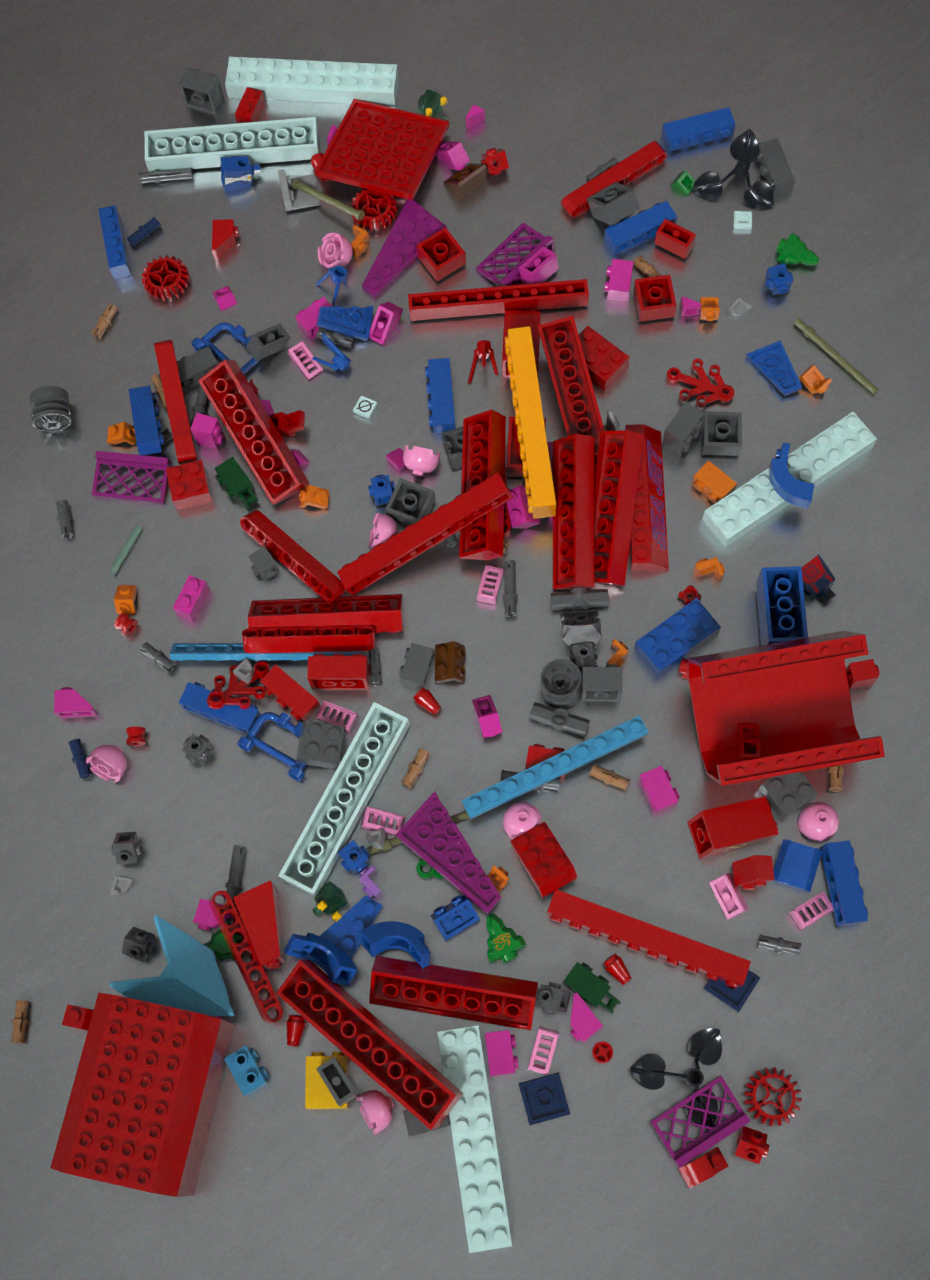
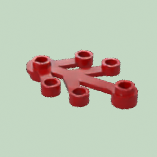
M699 358L694 359L692 362V369L696 371L699 379L681 373L676 367H672L667 371L666 379L669 383L676 384L682 381L696 387L690 390L682 389L679 393L681 401H688L689 398L707 391L714 393L707 397L705 395L697 397L696 405L703 408L711 402L717 400L728 402L734 397L735 391L733 387L724 383L720 375L721 369L716 364L710 366L709 375L714 377L717 386L710 383L703 369V361ZM686 393L688 396L683 397L681 394Z
M265 661L257 662L254 665L252 679L248 684L242 680L237 682L238 677L233 673L237 665L231 666L229 668L230 680L228 689L222 692V688L226 685V679L223 675L216 676L214 678L215 688L207 698V705L212 709H220L225 705H239L241 709H248L251 706L249 697L233 698L231 696L254 695L256 699H263L266 696L263 686H246L258 678L262 679L270 671L269 664Z

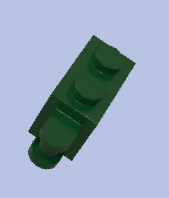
M233 456L214 468L217 474L215 476L217 482L220 485L224 484L227 488L225 492L230 499L234 498L237 503L242 501L247 508L253 502H258L253 493L255 492L253 483Z
M577 962L562 984L572 992L578 993L593 1008L596 1009L600 1005L606 1011L613 1014V1009L617 1004L620 1005L621 1002L608 992L611 988L608 985L609 981L602 975L597 977L593 974V969L586 963L580 964ZM605 996L610 999L607 1005L602 1002Z

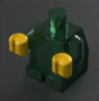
M428 89L419 98L418 109L425 116L434 117L435 113L438 114L442 111L441 105L444 106L447 103V98L436 91Z
M329 881L314 898L317 906L312 911L315 915H319L322 911L327 915L332 913V919L338 921L342 917L338 909L348 903L342 889Z

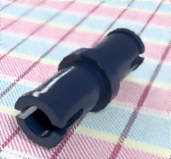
M153 217L145 225H140L136 232L127 237V240L135 247L144 238H149V235L160 227L161 224Z
M77 738L69 741L68 744L73 755L72 761L76 764L80 779L92 776L89 765L86 763L88 756L84 753L81 739Z

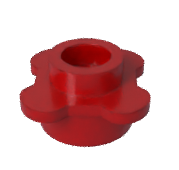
M692 585L687 586L684 591H680L678 597L683 599L685 605L696 598L699 601L701 600V594Z

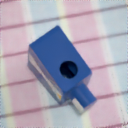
M247 156L220 157V173L224 192L250 186L252 184V176L261 174L260 165H250Z

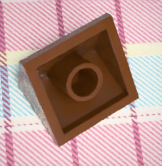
M469 163L465 168L455 173L443 183L461 201L487 182L485 164Z

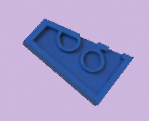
M352 306L351 308L320 307L316 326L367 341L369 339L374 306H368L367 308H359V306Z
M781 340L746 354V357L784 396L802 389V385Z
M365 895L320 936L340 947L353 959L361 946V930L374 924L384 906Z

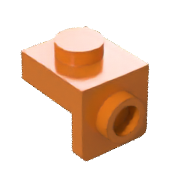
M354 225L352 229L355 239L351 243L353 248L352 255L358 258L361 253L366 251L370 241L368 232L364 228Z
M701 297L700 320H718L720 314L719 297Z
M815 365L810 366L798 377L811 394L825 392L829 388L828 385L832 382L831 378L825 379Z
M126 422L108 426V444L112 446L122 442H127L131 445L136 444L134 426Z
M308 485L300 491V507L304 508L310 505L326 509L328 507L329 490Z
M717 557L709 560L704 558L695 564L694 573L696 577L714 572L717 580H722L725 568L722 562L719 563Z
M136 585L117 586L113 599L117 614L123 612L135 614Z
M614 639L611 647L616 653L607 661L606 665L612 664L622 667L625 664L624 660L628 657L629 651L622 641L618 642Z
M496 866L491 868L487 877L490 878L498 893L509 883V878L507 877L509 874L501 866L499 868Z

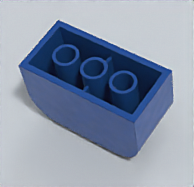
M801 566L766 567L761 569L757 580V607L761 645L808 637Z

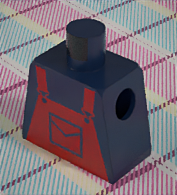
M818 554L801 568L804 595L811 601H814L821 595L829 603L836 596L830 589L835 582V577Z

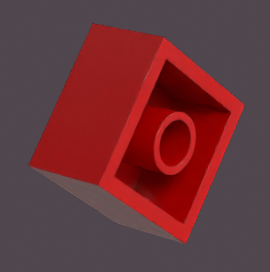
M446 227L416 245L417 257L437 282L466 264V252Z
M671 275L635 279L633 292L639 322L675 317L677 305Z
M202 460L166 468L172 502L177 510L213 502L207 471Z

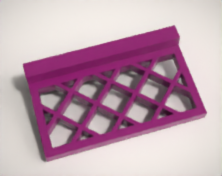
M522 223L476 267V271L497 286L520 285L522 282L519 267L543 246L553 252L555 250L554 239L549 235L545 237L527 224ZM525 230L529 233V236L519 237V234ZM532 240H541L538 245H532ZM529 241L530 246L520 247L519 242ZM517 242V247L507 248L510 243ZM530 251L527 256L520 257V252ZM508 253H518V257L508 258ZM498 254H505V259L495 260V257ZM518 262L515 268H508V263ZM506 264V269L496 270V265ZM493 265V270H484L486 266ZM498 274H506L501 281L496 278Z
M96 451L95 458L97 462L92 496L165 504L168 484L166 468L172 467V462L169 458ZM101 465H109L112 469L105 476L100 472ZM122 467H127L130 472L121 478L116 471ZM139 469H145L148 474L139 480L134 473ZM157 471H164L163 478L157 482L152 475ZM115 473L119 481L111 486L106 479ZM133 475L138 482L129 488L124 481ZM151 477L156 484L147 490L142 483ZM102 482L108 485L109 488L105 492H97L98 485ZM123 483L127 490L122 494H117L114 489ZM141 485L145 492L140 496H135L132 490ZM159 487L161 497L153 498L150 492Z
M719 1075L650 1120L671 1155L675 1165L681 1168L749 1123L750 1119L742 1110L722 1075ZM719 1082L724 1088L722 1098L711 1095L713 1086ZM699 1095L707 1097L704 1109L693 1107L695 1098ZM710 1098L721 1100L719 1113L708 1110ZM725 1101L733 1103L737 1111L731 1115L723 1114ZM679 1108H689L687 1121L676 1118ZM693 1109L704 1112L701 1124L690 1122ZM707 1113L718 1115L717 1124L713 1127L705 1125ZM664 1118L671 1120L669 1132L661 1131L657 1123ZM675 1121L686 1123L684 1136L673 1134ZM689 1125L701 1127L699 1136L695 1139L687 1137ZM672 1136L683 1139L681 1148L675 1152L670 1146Z

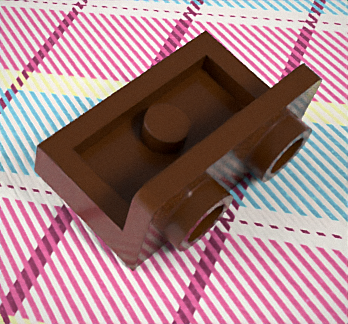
M455 641L435 645V682L443 683L455 680L462 683L465 681L466 651L464 645Z

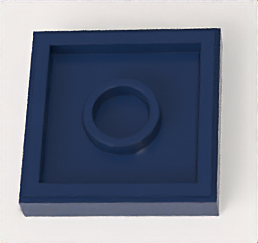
M748 969L742 987L738 986L735 989L725 985L726 981L720 979L713 981L709 979L703 989L739 1013L761 977Z
M559 1072L518 1083L529 1125L570 1115Z

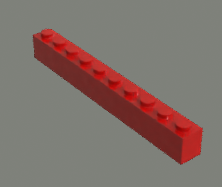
M587 279L408 294L410 320L498 314L512 309L528 311L588 306Z
M499 473L490 475L482 483L472 486L469 491L456 496L451 502L441 505L438 510L425 515L415 524L407 526L399 534L392 535L386 542L376 545L374 549L360 555L355 561L345 564L342 569L337 571L345 590L355 595L514 498L505 480Z
M555 890L547 911V915L550 916L552 921L558 923L565 921L570 923L569 927L576 930L584 928L589 930L588 934L600 937L602 935L608 937V941L617 945L620 942L624 943L628 949L639 952V949L643 950L651 958L658 959L661 957L667 959L666 963L670 965H683L687 971L695 974L698 971L706 974V978L713 981L718 979L726 981L725 985L735 989L738 986L742 987L744 985L751 963L747 959L560 890Z

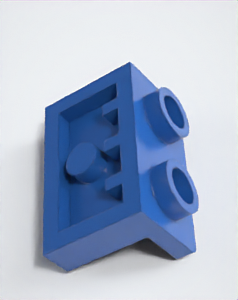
M465 895L454 897L451 903L436 908L433 914L430 915L445 941L480 920L471 902Z

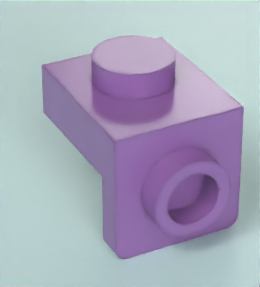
M374 866L366 867L359 875V881L364 886L362 890L368 897L374 896L378 899L382 895V891L370 880L377 870Z

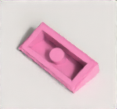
M731 873L724 874L709 882L727 920L749 910L739 888L734 887V878Z

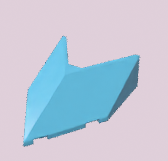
M157 915L154 916V922L167 960V966L162 974L157 977L115 981L109 985L131 999L192 1011L216 1018L217 1016H235L228 1000L229 995L221 971L215 960L214 951Z

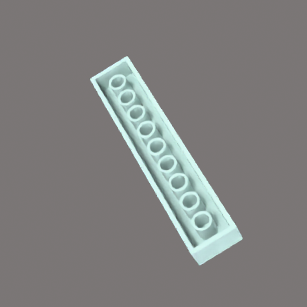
M229 57L225 87L228 98L242 99L246 88L249 87L263 91L265 100L351 104L353 99H358L383 106H395L398 69L395 64Z
M316 117L144 131L145 162L149 172H154V170L166 171L186 168L220 167V157L247 156L250 164L309 160L313 155L319 153Z
M853 411L790 453L787 460L788 470L797 480L815 484L814 487H816L871 450L877 438ZM768 468L706 509L702 520L720 543L727 547L790 503L782 499L774 490L770 482Z
M375 702L372 704L278 875L282 881L317 898L339 858L338 852L346 845L410 726L408 718Z
M479 1025L437 1032L443 1075L464 1093L449 1113L469 1253L511 1247L510 1225Z

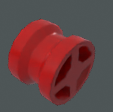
M126 612L121 613L114 622V628L122 630L125 636L132 634L138 625V621L131 619Z
M139 726L126 728V733L128 734L126 745L143 746L146 744L144 739L146 728Z
M604 1041L595 1044L592 1049L593 1059L601 1064L610 1061L613 1056L612 1046Z

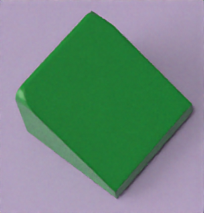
M685 170L679 173L670 185L681 193L688 195L696 180Z

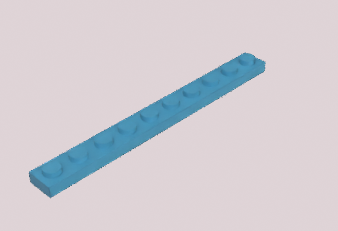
M173 643L170 659L178 661H242L247 658L254 661L308 660V656L318 653L325 656H333V654L337 653L344 654V656H352V654L356 653L363 654V651L246 653L243 649V643Z
M639 715L461 800L471 820L648 735L649 732Z

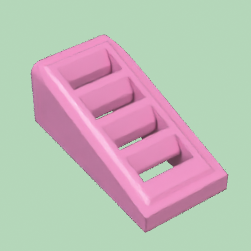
M303 341L288 350L287 354L308 380L323 371L321 365L312 359L314 356ZM303 351L301 355H299L298 357L296 356L297 353ZM305 356L308 357V358L305 359L304 361H302V362L300 361V359H302L303 357H305ZM309 361L312 362V364L308 365L307 367L303 366ZM314 366L317 368L311 373L308 372Z
M485 566L477 594V601L496 605L504 569ZM490 571V572L499 573V575H498V576L489 575L488 572ZM487 578L497 580V582H491L486 580ZM485 584L495 586V589L485 587ZM484 591L493 592V595L486 594V593H483V592H484Z
M323 701L315 718L327 724L342 726L344 731L350 734L359 716L353 711ZM326 707L330 708L326 717L322 716ZM333 710H335L336 713L333 719H329ZM339 714H343L340 721L337 722L336 720ZM346 716H348L349 719L345 725L343 724Z
M367 806L363 813L360 828L368 830L384 829L386 833L396 835L403 827L405 816ZM370 814L373 815L372 823L368 822ZM378 816H381L380 825H376ZM386 818H389L388 826L384 827ZM396 819V828L392 829L393 821Z
M823 891L792 910L789 914L799 929L802 930L833 911V906ZM820 898L823 900L828 909L824 910V908L821 906V904L818 901ZM812 903L816 904L821 913H817ZM806 907H809V909L815 917L812 918L810 916V914L806 910ZM801 910L808 919V921L805 922V920L799 913Z
M539 1026L528 1065L529 1070L548 1075L559 1036L558 1031ZM541 1035L553 1037V1040L541 1038ZM539 1043L549 1045L551 1048L540 1047ZM537 1051L548 1054V1058L536 1055ZM534 1060L545 1062L546 1066L536 1064Z

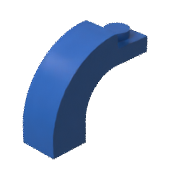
M782 443L781 449H777L775 458H772L769 465L770 482L776 493L786 502L798 507L809 508L815 484L799 481L790 474L787 467L790 444Z
M387 921L373 924L361 930V944L372 957L388 949H401L408 952L422 969L429 966L430 950L424 944V934L414 926L402 922Z
M307 933L306 936L292 934L284 948L286 955L307 959L319 965L327 973L331 983L349 986L358 970L353 960L340 947L312 933Z

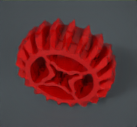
M362 189L361 193H356V197L352 199L350 207L356 210H363L365 212L364 218L361 221L356 220L354 216L352 218L359 228L363 227L365 230L370 228L371 232L374 229L380 231L381 227L386 230V224L391 225L392 220H395L397 214V202L393 195L369 189L366 191Z
M159 255L158 260L153 258V263L147 262L148 267L143 268L142 284L145 291L151 297H155L157 300L162 298L164 302L167 298L172 301V297L179 298V293L184 294V289H188L187 283L190 282L189 271L180 258L176 259L174 255L171 258L168 255L162 258Z
M766 1067L763 1069L764 1075L759 1070L756 1071L758 1079L754 1076L749 1077L753 1085L750 1083L745 1084L751 1091L743 1093L745 1096H750V1099L745 1100L744 1103L752 1104V1107L748 1108L747 1111L749 1113L754 1110L756 1111L753 1116L754 1119L762 1116L761 1124H765L768 1119L769 1126L774 1125V1120L777 1126H782L781 1118L785 1123H789L790 1120L787 1115L792 1118L796 1117L792 1109L800 1110V1107L795 1105V1102H802V1098L795 1097V1094L801 1093V1090H794L793 1087L798 1083L797 1081L789 1082L792 1078L791 1074H788L785 1078L783 1077L785 1070L782 1069L777 1074L776 1067H773L770 1074L769 1069ZM766 1079L778 1080L784 1086L775 1089L771 1084H768ZM761 1083L764 1096L757 1102L756 1091ZM770 1091H772V1093H778L781 1091V1093H779L775 1097V1103L773 1102V1100L764 1102L770 1096ZM788 1092L789 1102L784 1110L781 1098ZM770 1104L779 1114L770 1115L764 1112L761 1107Z

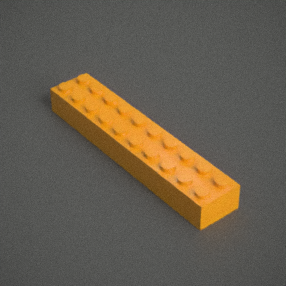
M530 326L508 329V336L505 337V352L508 360V372L510 373L513 407H515V422L518 430V442H520L526 495H530L527 496L528 513H532L533 519L552 517L556 514V500Z

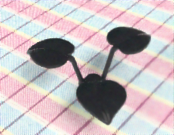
M751 129L736 137L730 145L732 157L738 160L735 168L722 180H720L717 172L708 171L703 173L694 182L692 188L694 193L705 200H716L723 192L721 184L733 174H736L739 177H746L749 189L744 193V200L748 206L758 210H765L774 206V192L768 182L756 181L752 186L750 184V174L748 173L750 163L757 160L760 152L758 140Z
M716 1028L703 1029L690 1037L687 1051L691 1056L696 1057L694 1060L695 1068H688L683 1074L664 1072L666 1068L665 1061L659 1055L649 1053L641 1056L630 1067L632 1077L639 1085L650 1090L663 1087L665 1083L664 1076L683 1078L686 1084L694 1086L693 1092H695L704 1080L698 1061L704 1065H712L721 1057L722 1043L720 1030ZM697 1096L693 1107L704 1109L707 1097ZM710 1098L708 1110L718 1112L717 1099ZM683 1107L685 1115L688 1117L689 1108ZM693 1109L691 1121L701 1124L704 1112ZM707 1113L705 1125L713 1127L717 1115Z

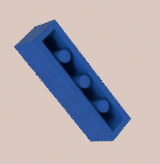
M728 107L664 123L662 137L667 151L679 150L683 147L695 146L699 143L711 142L718 138H727L734 135L736 124Z
M667 201L657 203L652 208L642 210L631 218L628 217L616 225H610L605 229L604 240L612 253L617 255L655 237L664 219L676 224L677 215Z
M116 205L99 208L108 266L114 279L131 276L121 217Z
M450 358L428 359V367H425L426 378L430 380V383H426L427 394H431V399H427L428 410H432V415L429 416L430 427L433 426L434 433H442L456 428Z
M150 386L128 389L139 455L162 452L161 444H164L162 433H159L162 430L160 419H156L160 415L158 406H154L157 403L156 393H152Z
M195 682V684L187 683L178 702L186 710L248 734L257 718L261 715L258 707L253 704L248 709H241L239 705H225L220 709H212L207 705V698L214 689L212 691L207 690L203 684Z
M850 840L826 843L819 847L822 851L821 857L837 927L859 925L867 922L868 910L864 904V893L858 878L859 870L855 865L854 849L850 844Z

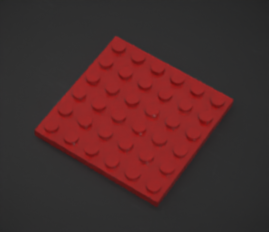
M353 99L315 170V175L413 200L450 127L449 121Z

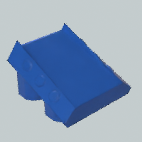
M783 840L773 869L774 882L810 892L822 851L791 840Z

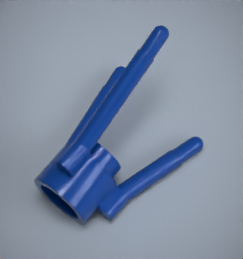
M335 266L333 269L329 268L328 272L316 283L319 286L331 276L332 282L336 284L332 305H335L341 283L347 284L348 270L342 266Z
M323 333L322 337L325 340L322 339V341L336 354L332 359L334 364L317 357L312 359L332 368L336 372L338 369L343 372L350 365L351 360Z

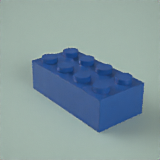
M696 598L637 640L634 649L659 678L680 663L682 658L688 657L717 636L721 626Z

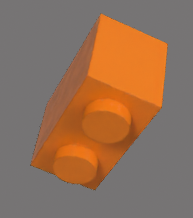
M709 460L694 475L692 481L694 487L698 491L704 492L713 503H717L735 491L737 486L734 480Z

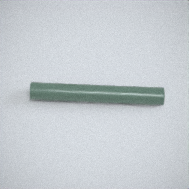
M135 526L108 573L113 576L116 575L141 533L142 527Z

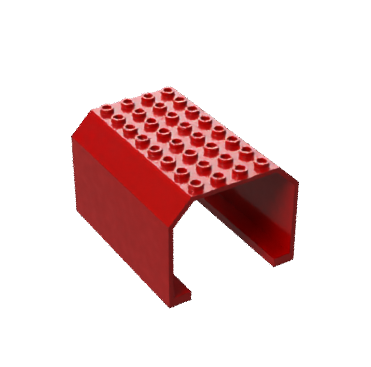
M840 631L688 658V682L700 754L707 776L721 786L885 757L882 736L860 739L854 722L845 659L869 655L866 635ZM739 724H759L761 757L740 760Z
M98 992L50 1169L155 1194L173 1197L193 1196L225 1071L226 1062L224 1058L229 1054L235 1025L220 1018Z

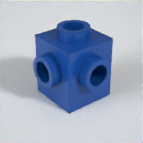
M785 263L767 269L765 282L768 290H771L773 295L788 292L793 282V276L791 272H788Z
M377 475L371 478L372 485L368 486L370 497L374 496L376 506L388 504L392 492L395 490L394 481H390L389 475Z
M354 840L338 852L339 856L343 859L341 864L347 872L351 870L354 874L357 872L361 873L368 867L370 861L367 856L370 855L363 845L359 847Z

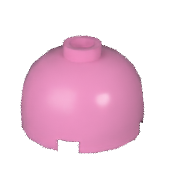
M334 232L324 236L321 240L323 244L318 248V259L321 265L332 269L335 266H347L353 254L350 241L343 235Z
M406 445L403 451V461L405 466L413 471V475L423 476L424 473H430L436 469L441 453L437 452L435 455L433 454L434 450L413 446L411 450Z
M381 513L375 514L373 519L374 526L369 536V547L372 550L376 545L389 540L392 535L400 533L397 530V523L392 517Z
M101 745L95 748L86 760L87 764L90 762L92 765L91 771L106 781H109V778L115 779L114 782L120 781L127 768V760L123 750L116 745Z
M528 802L513 804L506 810L503 816V827L510 839H514L542 823L540 811Z
M814 802L803 808L798 816L797 824L799 831L807 840L822 843L835 835L839 826V818L837 812L829 804Z
M369 1090L356 1096L357 1102L361 1100L362 1106L359 1109L369 1129L374 1127L373 1134L376 1135L386 1129L393 1117L391 1109L394 1108V1104L389 1096L385 1097L377 1090Z

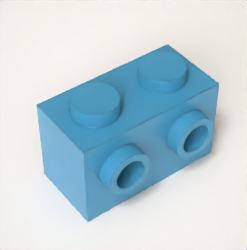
M246 1045L224 1058L242 1094L249 1096L269 1083L266 1079L269 1075L264 1066H259L257 1062L259 1056L255 1049H250Z

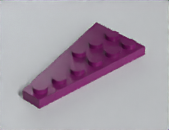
M407 199L362 284V289L376 299L418 259L416 245L443 228H447V226L417 202Z
M434 791L397 832L396 837L488 914L499 902L501 896L490 878L487 877L480 862L472 853L470 846Z

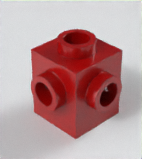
M491 148L486 150L485 154H482L483 160H481V164H485L487 173L498 175L502 173L501 170L509 168L505 150Z
M743 1126L736 1142L734 1155L759 1164L762 1156L766 1157L770 1145L766 1144L768 1134Z

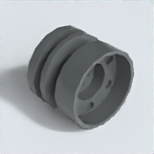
M57 386L39 387L30 393L32 425L34 428L41 431L54 432L63 430L71 425L69 394L67 390Z
M556 659L549 662L541 672V694L544 701L552 707L564 709L573 706L579 700L581 695V672L573 662L566 659Z

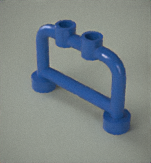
M223 322L213 327L201 339L196 337L191 341V344L196 351L209 346L212 353L221 361L230 359L210 342L221 330H228L236 340L243 343L245 348L252 335L247 338L244 335L246 332L241 325L234 327L230 323ZM254 358L249 360L240 368L245 375L260 360L256 361Z
M272 712L261 714L246 737H240L237 745L247 752H250L254 745L291 766L287 774L294 780L301 781L305 775L303 769L306 764L296 763L295 759L255 736L266 720H272L281 728L288 729L300 738L301 725L303 723L298 722L297 725L291 723L290 720L292 718L283 712L280 716Z

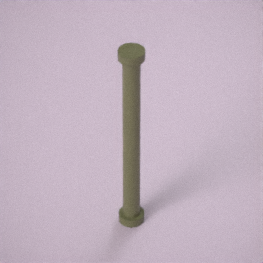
M298 179L293 181V189H299L356 217L358 221L364 218L365 212L363 210H356L301 183Z

